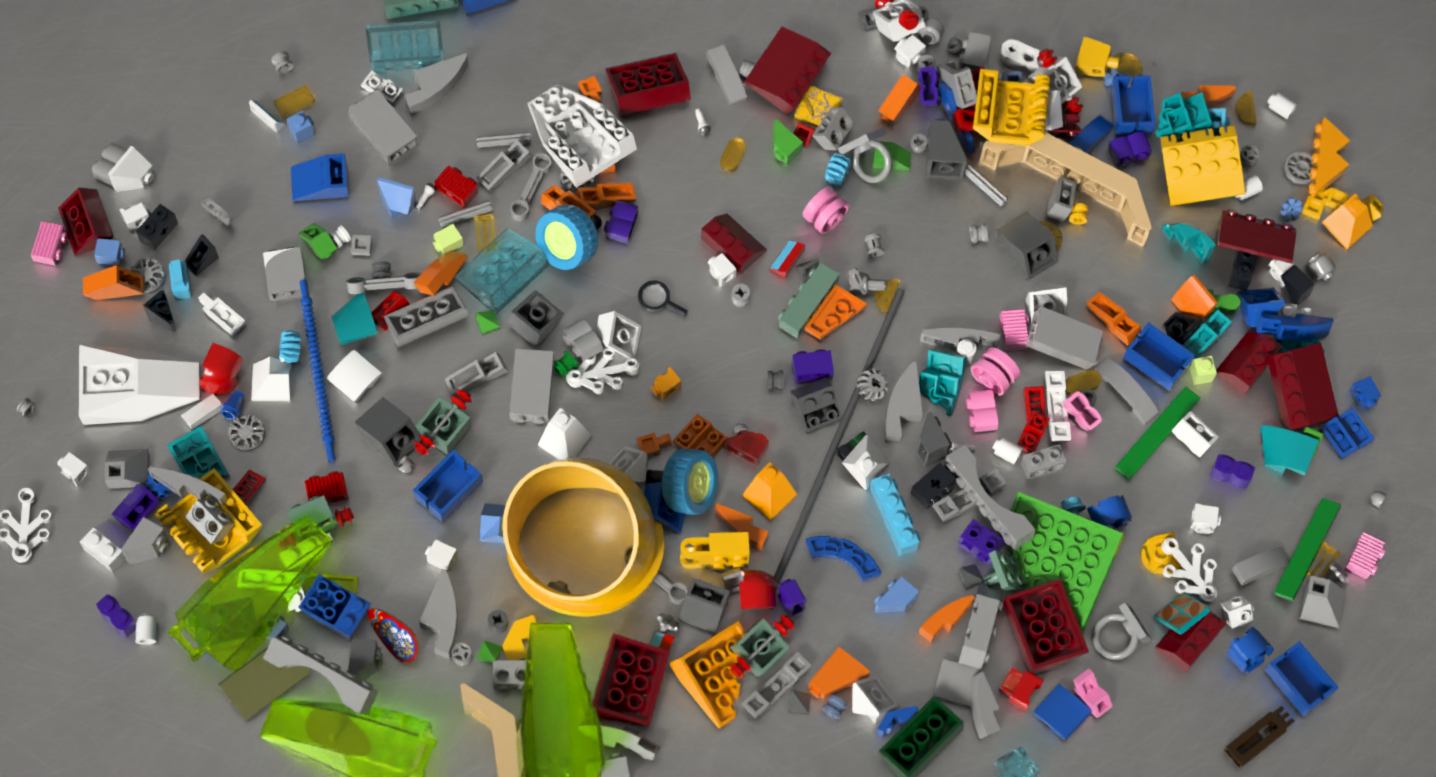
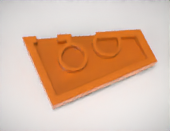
M835 285L805 326V331L821 340L865 309L867 303Z

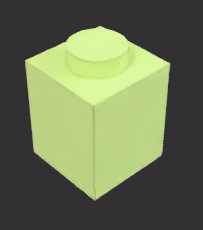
M454 224L434 234L433 245L436 251H441L443 255L464 246L463 238Z
M1212 356L1193 359L1189 367L1194 385L1213 382L1217 374Z

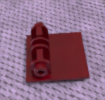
M1063 113V127L1045 130L1050 135H1059V132H1067V135H1078V132H1083L1076 125V123L1080 122V116L1076 115V113L1066 114V124L1065 113Z

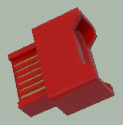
M1012 667L1000 686L999 691L1010 697L1009 703L1026 712L1030 705L1029 698L1034 690L1040 689L1044 680L1028 670L1023 674Z

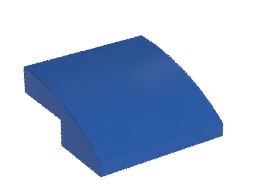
M1353 408L1339 417H1334L1320 427L1342 459L1375 440Z
M1058 684L1033 713L1035 717L1049 725L1051 731L1067 740L1091 714V710L1070 691Z

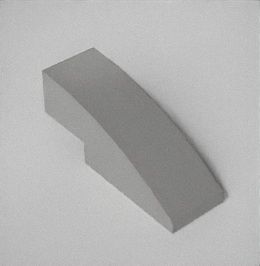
M724 44L708 50L707 60L714 70L715 78L730 105L747 99L743 84Z
M516 140L505 153L501 152L476 178L490 191L519 170L533 154Z
M494 352L481 361L475 360L444 379L451 394L454 396L457 395V389H464L466 391L474 389L507 373L508 369L501 355Z
M1281 546L1236 563L1232 570L1241 586L1255 579L1259 580L1288 566L1290 560Z
M984 672L973 676L971 684L972 715L979 739L1001 730L993 713L999 709V706Z

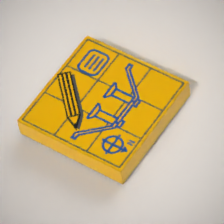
M809 86L794 118L818 127L828 110L833 107H840L843 99Z

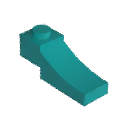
M1217 310L1206 323L1201 325L1183 347L1195 355L1194 359L1199 358L1232 326L1233 322Z

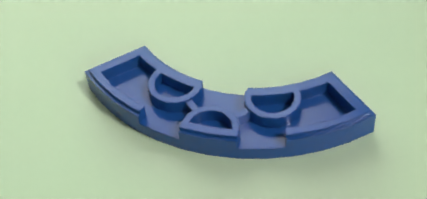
M945 82L939 83L942 103L956 137L968 154L974 153V140L970 132L955 131L952 115L958 109L953 91Z
M816 536L805 540L812 558L827 556L843 560L858 572L862 581L881 575V571L874 559L858 547L857 544L849 540L830 536Z

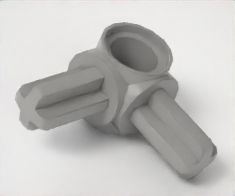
M853 267V270H849L851 294L864 296L866 293H869V290H886V280L870 279L868 274L858 271L856 267Z

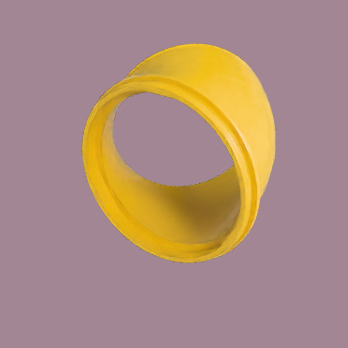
M572 457L547 463L527 474L516 485L505 507L503 536L510 568L523 589L533 599L549 609L573 616H598L614 612L629 605L642 595L651 585L660 569L664 553V534L661 522L654 520L650 505L634 480L611 464L586 457ZM601 488L622 496L629 508L634 526V546L630 561L621 576L612 585L601 591L574 595L554 590L538 580L529 570L523 559L520 549L523 525L534 507L553 493L565 489Z

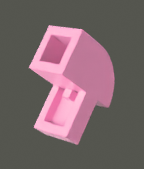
M1089 668L1073 680L1076 687L1073 689L1075 695L1091 710L1095 717L1099 718L1113 707L1109 694L1098 686L1095 675Z

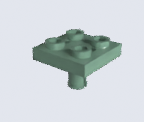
M997 550L988 553L995 571L984 576V580L988 579V581H985L986 585L991 587L999 582L1003 590L1016 593L1024 591V579L1018 572L1016 558L1012 554Z

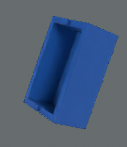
M1151 75L1134 76L1131 87H1128L1131 76H1114L1111 83L1115 135H1130L1133 132L1144 131L1145 135H1152L1156 122Z
M1148 322L1138 337L1127 348L1123 359L1170 391L1190 367L1195 355Z
M453 449L413 489L414 498L426 509L429 508L430 512L443 523L483 483L482 473L470 463L467 464L466 460Z
M1300 641L1273 660L1265 669L1266 673L1303 717L1331 697L1339 688Z

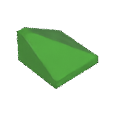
M494 311L475 313L482 334L500 328Z
M483 641L477 659L493 664V661L498 660L502 646Z

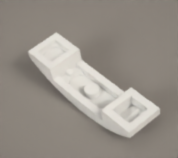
M1045 371L1047 417L1050 418L1048 426L1051 441H1071L1070 422H1068L1067 411L1062 403L1066 399L1064 371Z

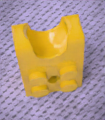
M709 533V537L686 538L681 543L680 562L683 567L689 569L713 568L719 571L725 568L736 569L739 567L742 570L748 567L749 533ZM688 544H691V545L694 546V547L685 548ZM685 558L694 560L692 562H688L685 560Z

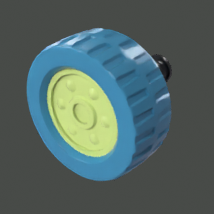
M565 204L553 208L542 215L537 222L535 237L538 248L543 257L554 267L562 270L575 269L588 262L595 255L598 248L596 229L602 226V220L596 214L590 218L582 209L574 205Z
M679 449L669 457L664 471L652 469L646 471V484L662 482L664 500L667 506L674 512L693 515L702 514L708 510L716 496L718 488L717 465L714 458L706 451Z

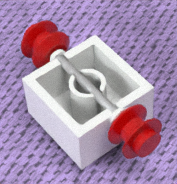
M875 0V7L878 9L873 11L878 31L893 42L900 41L905 36L917 33L925 27L920 7L910 0Z
M1046 48L1040 51L1037 60H1042L1043 63L1040 68L1028 76L1030 82L1035 84L1036 74L1049 76V90H1060L1061 104L1064 102L1063 108L1069 109L1066 113L1079 114L1082 111L1083 104H1078L1077 102L1080 98L1072 97V95L1080 90L1082 85L1068 59L1062 56L1053 57L1054 50Z

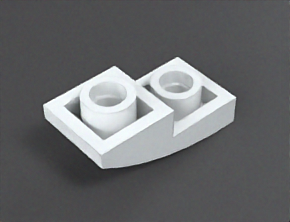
M372 70L361 84V87L370 93L379 90L390 104H393L403 90L391 80H385Z

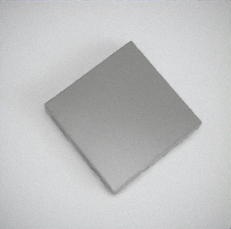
M943 659L933 696L939 700L971 708L972 677L981 673V669Z

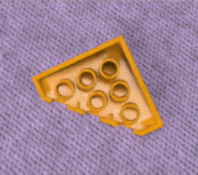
M739 621L734 622L669 663L679 681L718 728H721L736 716V710H733L734 700L739 698L741 683H737L738 678L730 671V663L736 664V657H738L730 646L745 633Z

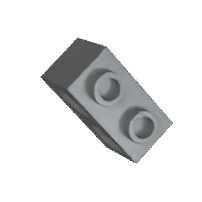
M843 107L830 108L812 136L824 150H837L842 145L846 135L851 131L855 121Z
M1059 444L1023 455L1020 464L1028 481L1063 470L1066 459Z
M209 497L198 499L186 515L191 524L211 544L223 541L235 524L229 515L223 512L216 502Z
M533 660L493 661V688L499 692H508L509 689L527 692L529 689H534ZM502 673L509 675L506 680L498 678ZM522 673H526L529 675V677L526 680H520L518 678V676Z

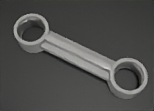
M539 153L533 158L532 174L520 198L513 201L510 206L513 219L523 221L528 218L529 203L542 176L549 173L552 168L549 155ZM539 160H546L549 164L545 168H539L536 166V163ZM517 206L526 208V212L523 214H516L513 210Z
M411 272L404 276L373 279L353 277L346 280L347 291L350 294H360L366 290L400 287L417 289L414 282L421 273Z
M634 545L629 546L625 550L624 557L627 565L630 561L627 556L629 552L633 551ZM659 570L654 581L668 592L669 600L673 604H683L688 591L687 587L682 583H674ZM676 588L683 589L685 591L684 598L674 599L671 595L672 590Z

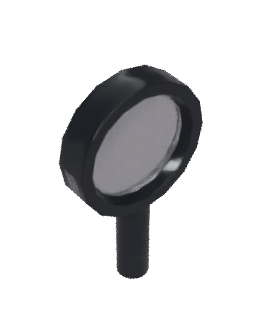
M652 280L640 287L638 302L646 311L659 312L667 307L683 317L687 315L688 310L670 301V291L664 283Z

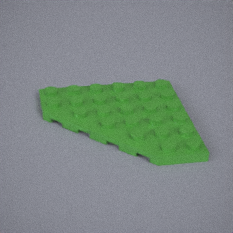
M1018 492L1010 511L1024 515L1035 528L1034 539L1016 550L1010 545L1012 553L1017 560L1019 571L1024 579V584L1027 589H1031L1060 579L1083 635L1125 534Z

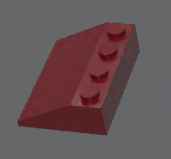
M781 27L744 80V83L788 115L795 109L832 53L819 43L785 27Z
M676 53L605 69L620 116L691 100L689 81Z
M1232 209L1222 210L1217 228L1218 246L1292 264L1296 240V228L1292 224L1282 223L1281 225L1269 218L1261 220L1252 214L1241 215L1238 214V211Z
M1321 342L1266 356L1284 429L1293 430L1339 417Z
M1060 579L1004 597L1003 607L1029 672L1036 675L1089 653Z
M613 633L609 639L588 714L649 727L670 651Z

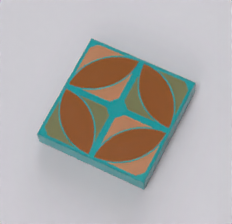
M1184 592L1164 606L1154 616L1157 621L1182 635L1207 615L1210 610L1208 606Z

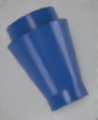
M235 390L222 405L221 414L230 420L238 417L245 395L241 391Z

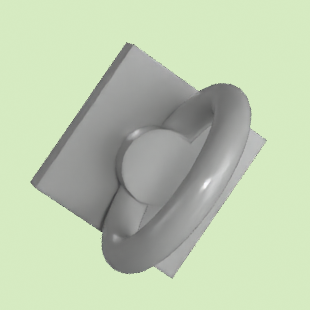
M884 127L867 133L838 148L840 154L854 150L852 154L853 168L862 180L869 183L883 181L891 171L892 159L888 149L884 144L875 140L887 134ZM873 147L878 149L884 157L883 171L876 176L865 173L859 162L860 153Z
M1126 602L1118 606L1122 613L1114 612L1102 616L1093 628V645L1097 652L1107 659L1120 660L1128 657L1136 649L1139 639L1145 644L1152 641L1140 619ZM1114 620L1122 621L1123 626L1131 636L1130 644L1119 652L1107 650L1100 641L1102 627Z

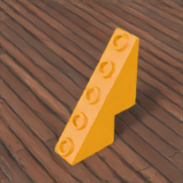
M1326 117L1323 118L1321 123L1317 122L1315 127L1317 137L1314 140L1313 148L1316 149L1311 160L1314 163V167L1310 172L1312 183H1310L1308 193L1311 194V200L1341 177L1349 166L1339 154L1346 149L1350 140Z

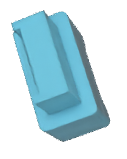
M181 260L171 261L169 263V272L175 300L191 298L189 270L186 262Z

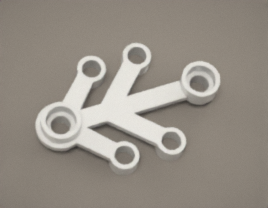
M605 348L603 357L593 370L586 372L589 366L596 362V355L592 356V359L585 360L578 369L569 371L568 375H566V380L571 387L578 388L583 385L593 390L594 393L601 394L604 392V383L612 386L615 390L623 387L621 377L612 378L608 375L625 371L626 374L633 376L639 373L640 365L636 359L629 358L624 364L605 367L610 360L615 358L614 350ZM595 378L599 381L592 382L589 379Z
M23 488L18 493V498L22 503L21 524L13 518L9 510H3L0 513L2 522L8 523L19 535L18 543L11 537L8 529H0V540L6 542L13 549L12 557L19 563L27 562L32 556V549L42 541H48L51 537L50 532L46 528H42L38 531L37 536L27 543L28 536L43 523H49L52 520L50 511L42 510L39 516L29 524L31 504L35 501V494L30 488ZM26 496H31L29 500H24ZM5 514H9L7 519H3ZM44 514H49L47 519L42 518ZM4 532L8 533L6 537H1ZM46 532L47 536L42 538L41 534ZM21 551H26L24 556H19Z
M1171 537L1165 539L1161 544L1162 551L1168 555L1173 554L1184 570L1176 569L1173 565H1167L1163 568V575L1167 578L1177 577L1193 580L1197 585L1191 586L1186 581L1181 580L1175 584L1176 592L1196 594L1204 602L1213 601L1217 597V589L1212 584L1213 570L1217 567L1216 561L1208 559L1204 562L1205 578L1203 581L1200 577L1201 554L1205 551L1204 546L1197 543L1191 548L1193 554L1191 565L1178 549L1179 544L1177 540ZM1169 542L1173 543L1174 548L1169 546ZM1195 547L1200 549V553L1195 550ZM1211 563L1212 568H1209L1207 564ZM1167 568L1171 569L1172 574L1167 572ZM1179 584L1184 586V590L1179 588ZM1206 589L1210 591V595L1206 593Z

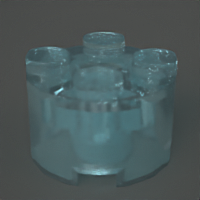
M1023 747L1015 748L994 761V769L998 768L1001 774L998 777H1037L1040 771L1034 762L1031 763Z

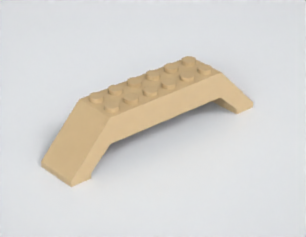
M1045 131L1043 139L1029 146L990 141L984 143L980 163L996 170L1000 166L1023 162L1056 180L1061 176L1076 182L1075 190L1121 213L1128 231L1127 239L1142 247L1146 244L1152 226L1137 179L1131 174L1116 169L1112 164H1106L1098 157L1083 152L1079 147L1069 145L1065 140L1056 138L1047 131Z
M460 684L465 715L471 714L492 730L498 777H528L525 760L521 761L525 756L523 743L518 741V739H522L519 721L515 722L513 714L470 686Z

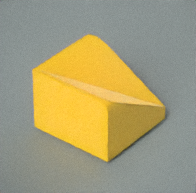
M1373 194L1362 200L1368 207L1371 222L1382 216L1384 205Z

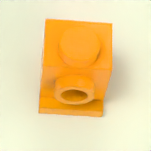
M669 367L665 375L660 374L656 377L651 390L656 397L659 396L664 400L681 389V380L673 369Z

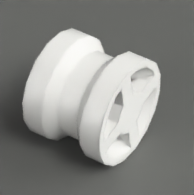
M339 225L336 231L328 233L338 249L343 246L344 242L351 240L349 233L342 225Z

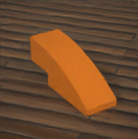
M1199 85L1197 92H1181L1184 99H1187L1202 92L1208 109L1231 99L1236 90V85Z
M633 183L597 184L596 187L578 188L575 192L577 197L594 210L610 208L612 205L615 206L617 200L625 203L636 200Z
M553 185L542 193L541 204L549 210L560 205L569 204L582 209L590 218L596 214L593 208L570 190L565 193L557 185Z
M454 251L444 254L420 274L414 285L421 293L435 296L441 285H449L467 258V255Z
M1098 292L1086 302L1087 307L1101 323L1127 346L1138 337L1141 332V326L1129 318L1123 308L1101 292Z
M717 503L715 513L729 531L748 532L749 546L762 552L769 532L753 526V517Z
M969 595L942 607L920 627L919 634L932 642L942 628L950 632L973 604L975 597Z

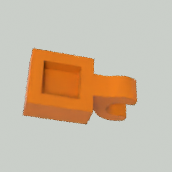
M595 76L578 82V87L583 96L602 103L599 97L602 94V89Z
M655 433L636 438L639 449L646 452L647 456L660 453V447L672 445L670 434L656 438Z

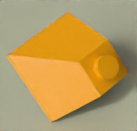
M1356 194L1346 199L1322 221L1324 226L1346 250L1373 226L1368 207Z
M769 462L755 476L742 497L771 522L797 496V493L784 474Z

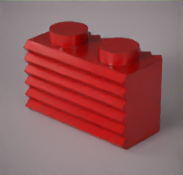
M448 165L434 181L437 190L464 208L478 194L477 182L471 177H465L456 167L452 168Z
M333 471L324 477L311 476L308 480L304 481L308 501L315 496L321 497L323 495L327 504L349 499L343 472Z

